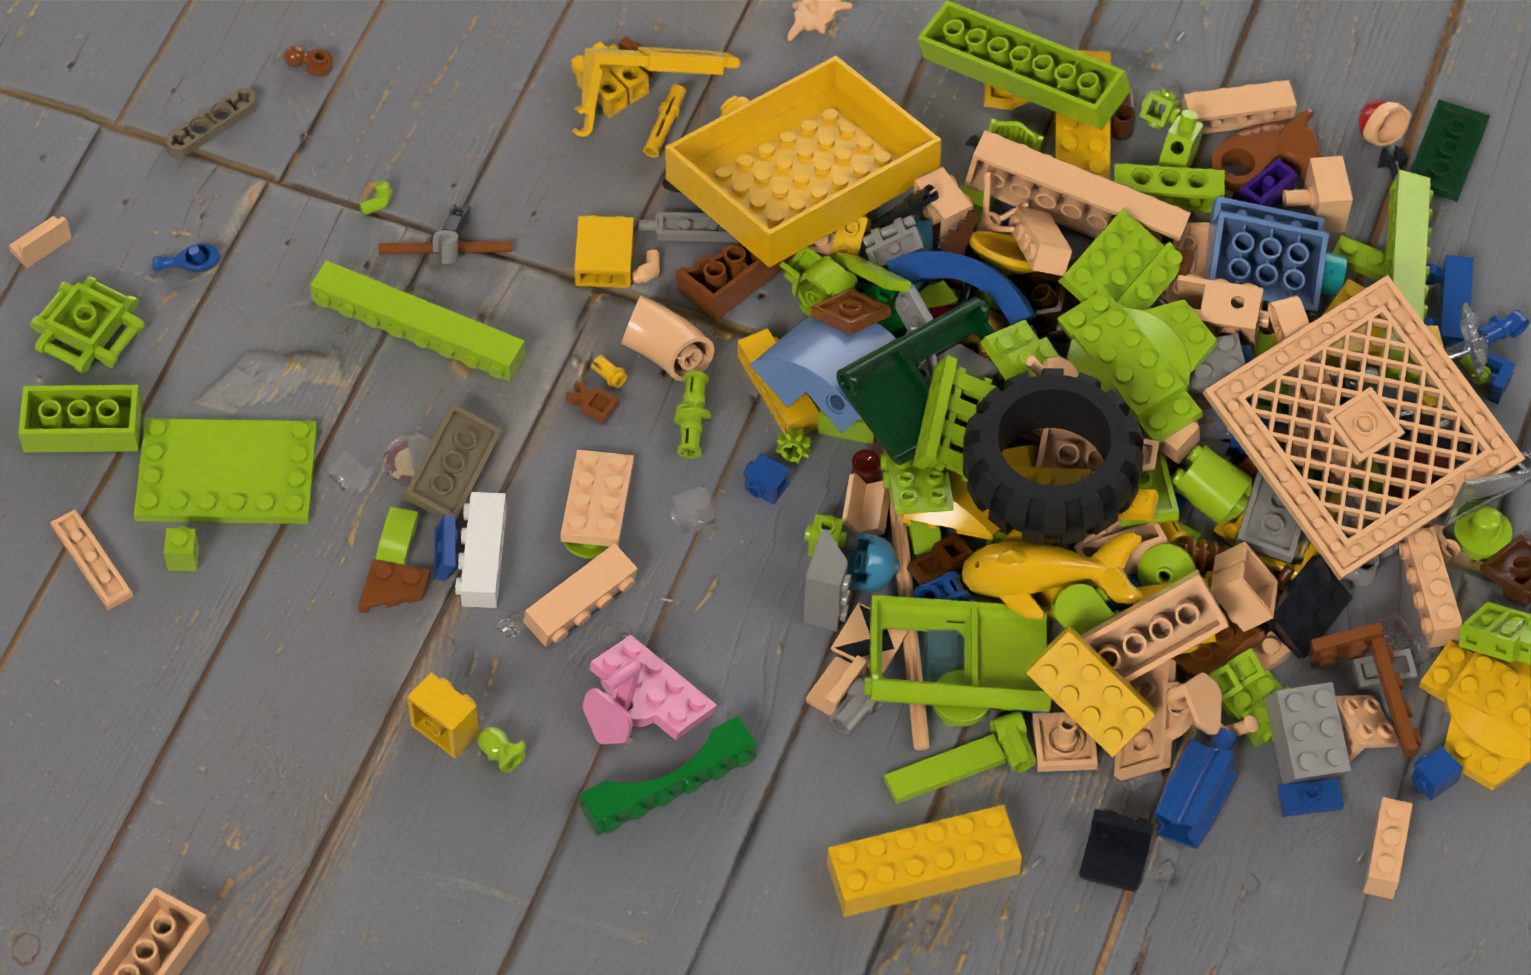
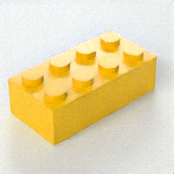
M1070 625L1027 666L1026 674L1112 758L1155 716V708Z

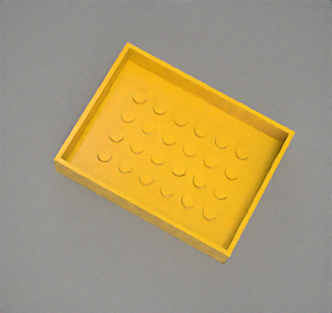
M834 56L665 146L666 180L770 268L914 187L916 179L939 169L941 164V139L839 57Z

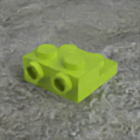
M1026 320L985 336L980 342L1005 380L1026 371L1030 377L1037 376L1026 365V360L1030 356H1035L1042 365L1047 358L1060 357L1047 337L1040 340L1037 338Z
M1268 670L1265 671V675L1221 702V707L1235 723L1243 721L1249 715L1256 718L1259 725L1258 730L1245 734L1256 748L1265 742L1267 744L1273 742L1264 697L1276 690L1290 689L1288 685L1283 688Z

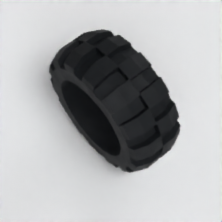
M1043 368L1041 375L1030 377L1026 371L1007 379L1004 382L1003 391L997 387L992 389L976 406V413L968 420L963 439V475L968 480L967 491L976 507L982 512L989 510L988 520L1007 534H1010L1015 529L1022 532V539L1024 541L1044 545L1045 538L1060 539L1061 545L1081 542L1084 540L1085 532L1091 530L1096 536L1118 521V512L1122 514L1131 506L1138 493L1139 480L1142 477L1144 439L1139 422L1133 415H1129L1130 407L1112 388L1107 392L1101 390L1099 379L1082 372L1079 373L1077 378L1063 375L1064 368ZM1056 428L1076 433L1088 440L1098 450L1104 463L1092 475L1081 481L1067 485H1045L1028 480L1018 474L1006 462L1002 452L1009 443L1020 435L1037 429Z

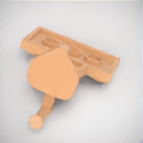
M1171 658L1128 682L1155 708V716L1115 755L1114 776L1122 781L1169 768L1171 766L1172 740L1182 736L1191 725L1195 726L1209 738H1212L1213 735L1219 732L1221 727L1232 731L1236 736L1256 732L1259 727L1258 721L1255 717L1249 715L1243 721L1224 726L1220 723L1222 697L1218 684L1205 673L1197 674L1184 684L1175 682L1176 661Z

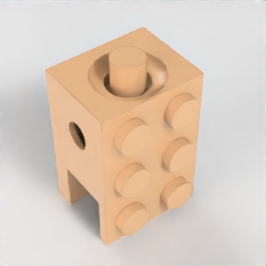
M1194 274L1178 276V301L1185 299L1189 306L1201 308V310L1193 309V311L1214 337L1238 333L1241 346L1251 345L1252 353H1255L1259 327L1268 328L1270 321L1268 311L1263 310V288H1258L1250 283L1242 285L1233 284L1224 279H1202Z

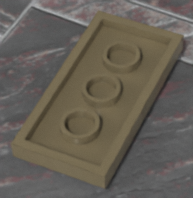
M452 403L402 498L441 519L444 515L455 517L456 521L502 429Z

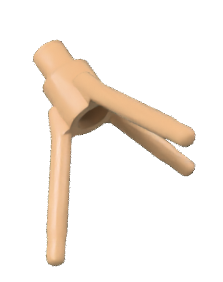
M987 172L984 182L982 220L978 223L977 231L1014 232V227L1000 225L1001 222L1016 213L1017 207L1002 215L989 211L991 174ZM1025 202L1019 206L1027 208L1029 203Z

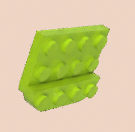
M1123 208L1061 277L1059 282L1081 303L1105 289L1117 305L1120 303L1123 308L1143 311L1149 309L1177 276L1180 263L1182 262V255L1170 241L1164 246Z

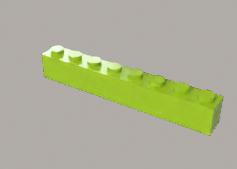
M327 260L310 284L312 301L320 307L336 310L345 317H353L364 322L369 327L380 328L396 338L402 337L414 342L421 348H429L436 351L445 358L456 359L473 369L478 368L489 373L494 378H502L511 382L526 358L525 341Z

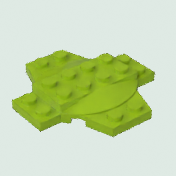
M1103 289L1057 318L1059 326L1071 340L1067 360L1074 365L1079 373L1082 372L1099 379L1101 390L1104 392L1112 388L1130 407L1129 415H1133L1136 418L1140 429L1149 440L1159 441L1160 444L1203 417L1202 410L1187 393L1189 390L1190 374L1192 371H1196L1216 348L1217 339L1185 299L1141 311L1123 308L1120 303L1117 305L1109 293Z

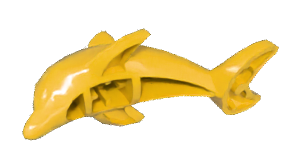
M1014 529L1002 542L989 544L977 549L964 562L960 582L964 589H970V591L979 595L1001 598L1010 610L1024 618L1042 619L1046 614L1031 594L1092 580L1102 589L1107 597L1116 603H1135L1142 597V592L1129 581L1123 569L1130 554L1141 543L1142 536L1135 532L1119 534L1106 542L1090 558L1058 546L1024 541L1022 539V532Z

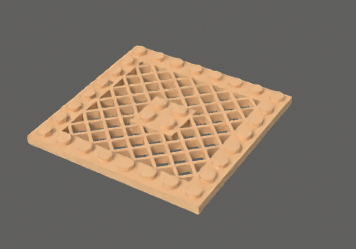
M1388 275L1216 382L1203 392L1208 402L1339 581L1525 459ZM1366 325L1365 334L1354 333V331ZM1372 326L1386 328L1384 339L1370 336ZM1391 332L1399 342L1390 340ZM1343 339L1342 349L1331 347ZM1349 340L1362 342V353L1348 351ZM1369 344L1383 347L1382 357L1368 355ZM1389 348L1403 351L1401 362L1387 359ZM1320 354L1319 363L1309 361L1313 357ZM1326 354L1340 357L1339 368L1325 365ZM1408 355L1416 365L1407 363ZM1346 358L1360 361L1359 372L1345 369ZM1366 363L1379 365V376L1366 374ZM1386 367L1400 370L1399 380L1385 378ZM1298 368L1296 378L1285 376ZM1303 369L1317 371L1316 382L1303 380ZM1406 371L1420 374L1418 385L1405 382ZM1323 373L1336 375V386L1322 384ZM1343 377L1357 380L1356 391L1342 388ZM1425 379L1429 381L1433 388L1425 386ZM1363 381L1377 384L1376 392L1372 387L1362 392ZM1275 382L1273 392L1263 391L1264 388ZM1281 383L1295 386L1293 397L1279 394ZM1383 386L1396 388V399L1382 397ZM1300 388L1315 390L1313 401L1299 398ZM1403 390L1417 393L1416 403L1402 401ZM1320 393L1334 394L1333 405L1319 403ZM1423 394L1437 397L1435 408L1422 405ZM1341 396L1352 398L1339 406ZM1252 397L1251 405L1247 402V399ZM1257 398L1271 400L1270 411L1256 409ZM1278 402L1292 405L1290 416L1276 413ZM1443 402L1446 404L1450 411L1442 409ZM1298 406L1312 409L1310 420L1296 417ZM1386 406L1394 407L1393 415ZM1400 409L1413 411V422L1399 420ZM1318 411L1328 413L1323 418L1325 423L1316 421ZM1420 413L1434 416L1433 427L1419 424ZM1440 417L1454 420L1453 431L1439 428ZM1260 418L1269 419L1268 428H1266ZM1275 421L1289 424L1287 435L1273 432ZM1460 424L1467 434L1459 432ZM1295 425L1309 428L1307 439L1293 436ZM1315 429L1329 432L1327 443L1313 440ZM1403 429L1411 430L1410 441L1399 439L1405 434ZM1418 432L1431 435L1430 446L1416 443ZM1334 436L1342 446L1333 445ZM1438 436L1451 439L1450 450L1436 447ZM1277 441L1286 443L1285 451H1283ZM1457 442L1471 443L1470 454L1457 452ZM1292 444L1306 447L1304 458L1290 455ZM1389 445L1387 456L1376 454ZM1395 447L1409 449L1407 460L1393 457ZM1477 447H1478L1479 450L1481 451V453H1479L1478 455H1476V454H1477ZM1312 448L1326 451L1324 462L1310 459ZM1415 451L1429 454L1427 465L1413 462ZM1332 453L1346 455L1345 465L1330 464ZM1435 455L1449 458L1447 469L1434 466ZM1455 459L1466 462L1454 470ZM1351 460L1356 465L1366 460L1364 471L1350 468ZM1372 461L1386 464L1384 475L1371 472ZM1294 464L1303 466L1302 475ZM1392 465L1406 468L1404 479L1391 477ZM1309 467L1323 470L1321 481L1307 479ZM1412 470L1426 473L1424 484L1411 481ZM1329 472L1343 474L1341 486L1327 483ZM1432 474L1444 476L1431 485ZM1349 476L1363 479L1361 490L1348 487ZM1369 480L1383 483L1382 494L1368 492ZM1389 484L1403 487L1402 499L1388 496ZM1311 488L1320 489L1319 499ZM1409 489L1421 491L1408 500ZM1326 491L1340 494L1338 505L1324 502ZM1346 495L1360 498L1359 509L1345 506ZM1366 499L1380 502L1379 513L1365 511ZM1386 504L1398 506L1385 514ZM1328 511L1337 513L1336 522ZM1343 514L1357 517L1356 528L1342 526ZM1363 518L1375 521L1362 529Z

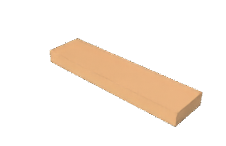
M76 509L50 522L52 529L107 610L134 597L132 590Z

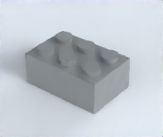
M1332 682L1276 690L1264 697L1283 785L1339 777L1351 771Z

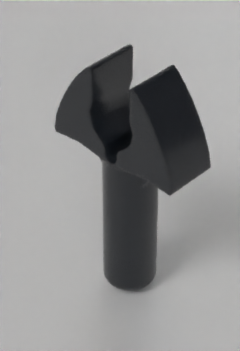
M1396 145L1393 150L1395 160H1392L1387 155L1386 146L1383 147L1378 160V168L1387 167L1390 170L1392 181H1394L1399 169L1401 170L1400 166L1407 165L1409 159L1407 154Z

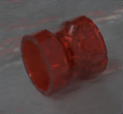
M860 450L855 453L852 458L851 474L856 473L866 484L878 482L880 469L878 454L871 450Z

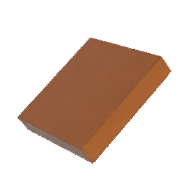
M850 288L812 306L811 316L852 335L891 316V307Z

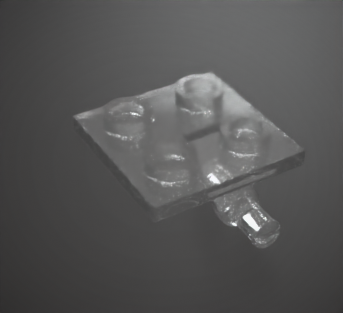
M1467 302L1462 304L1460 329L1465 341L1445 349V352L1451 359L1470 354L1479 377L1484 375V364L1488 363L1486 352L1489 351L1485 336L1479 335L1477 327H1480L1477 313L1476 311L1471 312Z

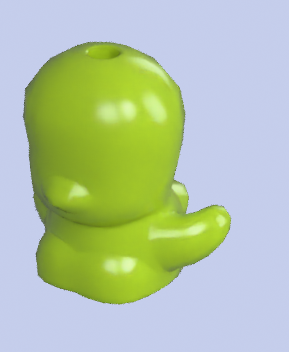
M498 727L485 728L477 739L480 749L487 755L488 760L497 761L498 767L502 772H512L526 757L525 742H510L507 735Z

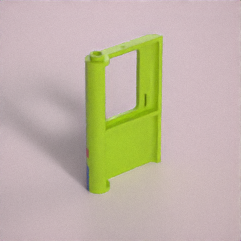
M872 595L870 605L869 677H865L864 695H869L870 702L1049 713L1051 697L1026 674L1027 666L1047 647L1048 607L1040 606L1046 613L1042 619L1024 618L1010 610L1006 604ZM885 629L961 634L964 638V682L945 683L884 678L882 675V631Z

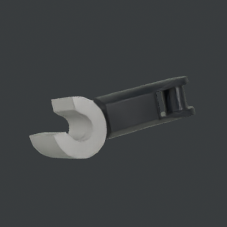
M452 204L442 231H438L433 235V252H442V264H451L458 258V240L469 221L470 207L463 209L458 208L456 204Z

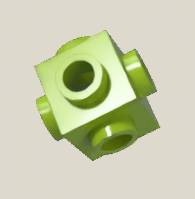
M1162 88L1161 91H1151L1142 101V110L1139 117L1147 120L1146 124L1159 130L1171 127L1176 118L1181 116L1182 110L1179 108L1182 102L1175 99L1176 94ZM1163 104L1166 105L1164 113L1161 110Z
M816 514L813 525H807L804 541H809L808 556L813 557L822 529L829 531L840 549H845L848 532H844V520L838 519L833 515Z

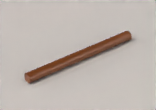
M512 241L458 242V253L512 252ZM433 242L379 243V254L436 253L433 252Z

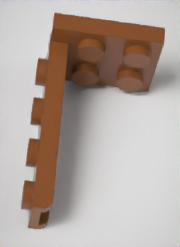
M1381 622L1312 639L1308 655L1312 667L1318 665L1320 668L1331 667L1337 663V660L1348 658L1349 661H1352L1353 659L1364 657L1367 652H1371L1403 755L1408 758L1416 756L1418 746L1421 745V738L1418 729H1412L1409 720V718L1413 717L1411 706L1408 700L1403 701L1400 690L1404 689L1402 678L1399 672L1394 673L1392 662H1395L1394 653L1391 645L1385 644Z

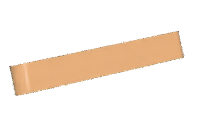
M1297 295L1268 303L1269 318L1279 343L1310 324L1303 304ZM1320 354L1313 357L1309 361L1319 363ZM1298 368L1290 372L1291 377L1296 378ZM1303 369L1302 379L1316 382L1318 372ZM1323 373L1322 384L1333 386L1329 374ZM1300 388L1299 398L1313 401L1315 390ZM1321 392L1319 403L1333 405L1335 395ZM1303 407L1306 418L1310 420L1312 409ZM1318 411L1316 421L1325 423L1323 418L1328 413ZM1315 429V441L1327 443L1329 432ZM1334 436L1333 445L1342 446ZM1319 450L1321 458L1324 461L1326 451ZM1332 453L1330 464L1344 466L1346 455ZM1351 460L1350 468L1363 471L1362 463L1356 465L1354 461ZM1329 472L1328 477L1333 484L1342 482L1343 474ZM1349 476V480L1354 479V478H1357V477Z

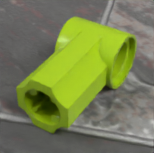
M1020 711L990 719L991 734H994L998 744L1001 745L1011 771L1022 773L1036 765V757L1027 739L1026 724Z

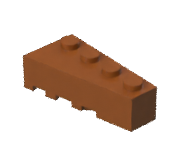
M739 243L733 246L729 244L721 248V253L710 258L707 256L696 260V265L688 269L682 267L675 272L678 292L717 321L783 269L779 266L781 262L769 268ZM795 254L782 261L788 264Z

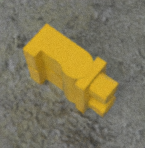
M599 42L592 47L600 49L619 50V48L615 44L608 47L602 42ZM578 55L571 60V69L577 77V85L582 89L584 57ZM601 64L599 66L603 70L597 102L601 105L603 113L608 118L627 108L628 103L631 105L650 93L649 75L640 67Z

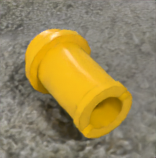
M599 355L594 359L598 366L592 363L591 369L606 379L608 386L619 388L625 383L627 375L622 367H616L604 355Z

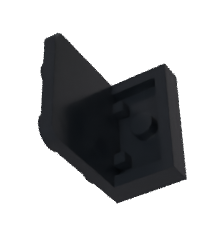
M1095 809L1079 876L1084 880L1136 892L1140 886L1154 823H1150L1140 817L1130 818L1118 815L1115 811L1108 809Z

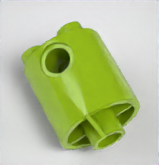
M1206 443L1202 447L1195 445L1186 457L1190 462L1184 470L1178 468L1171 477L1174 492L1184 496L1193 507L1216 524L1237 518L1247 506L1252 490V477L1229 460L1217 455Z

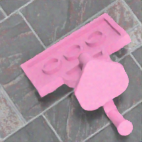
M629 635L591 661L589 670L602 679L601 685L605 689V693L597 688L590 689L586 692L582 705L595 739L600 744L625 743L630 738L632 727H645L652 723H655L674 740H677L714 714L717 704L632 635Z

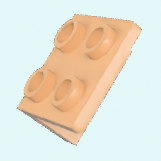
M1373 695L1335 696L1349 762L1364 748L1396 747L1400 743L1393 726L1388 722L1380 703Z

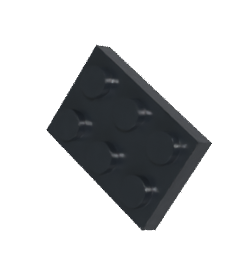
M1315 555L1309 559L1275 602L1274 617L1269 622L1298 659H1303L1309 654L1311 640L1323 637L1353 597L1338 580L1320 555Z

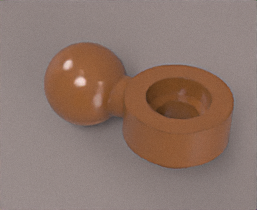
M290 46L284 53V60L289 66L298 67L305 64L307 71L313 76L323 77L332 71L333 57L326 50L314 49L305 54L301 47Z

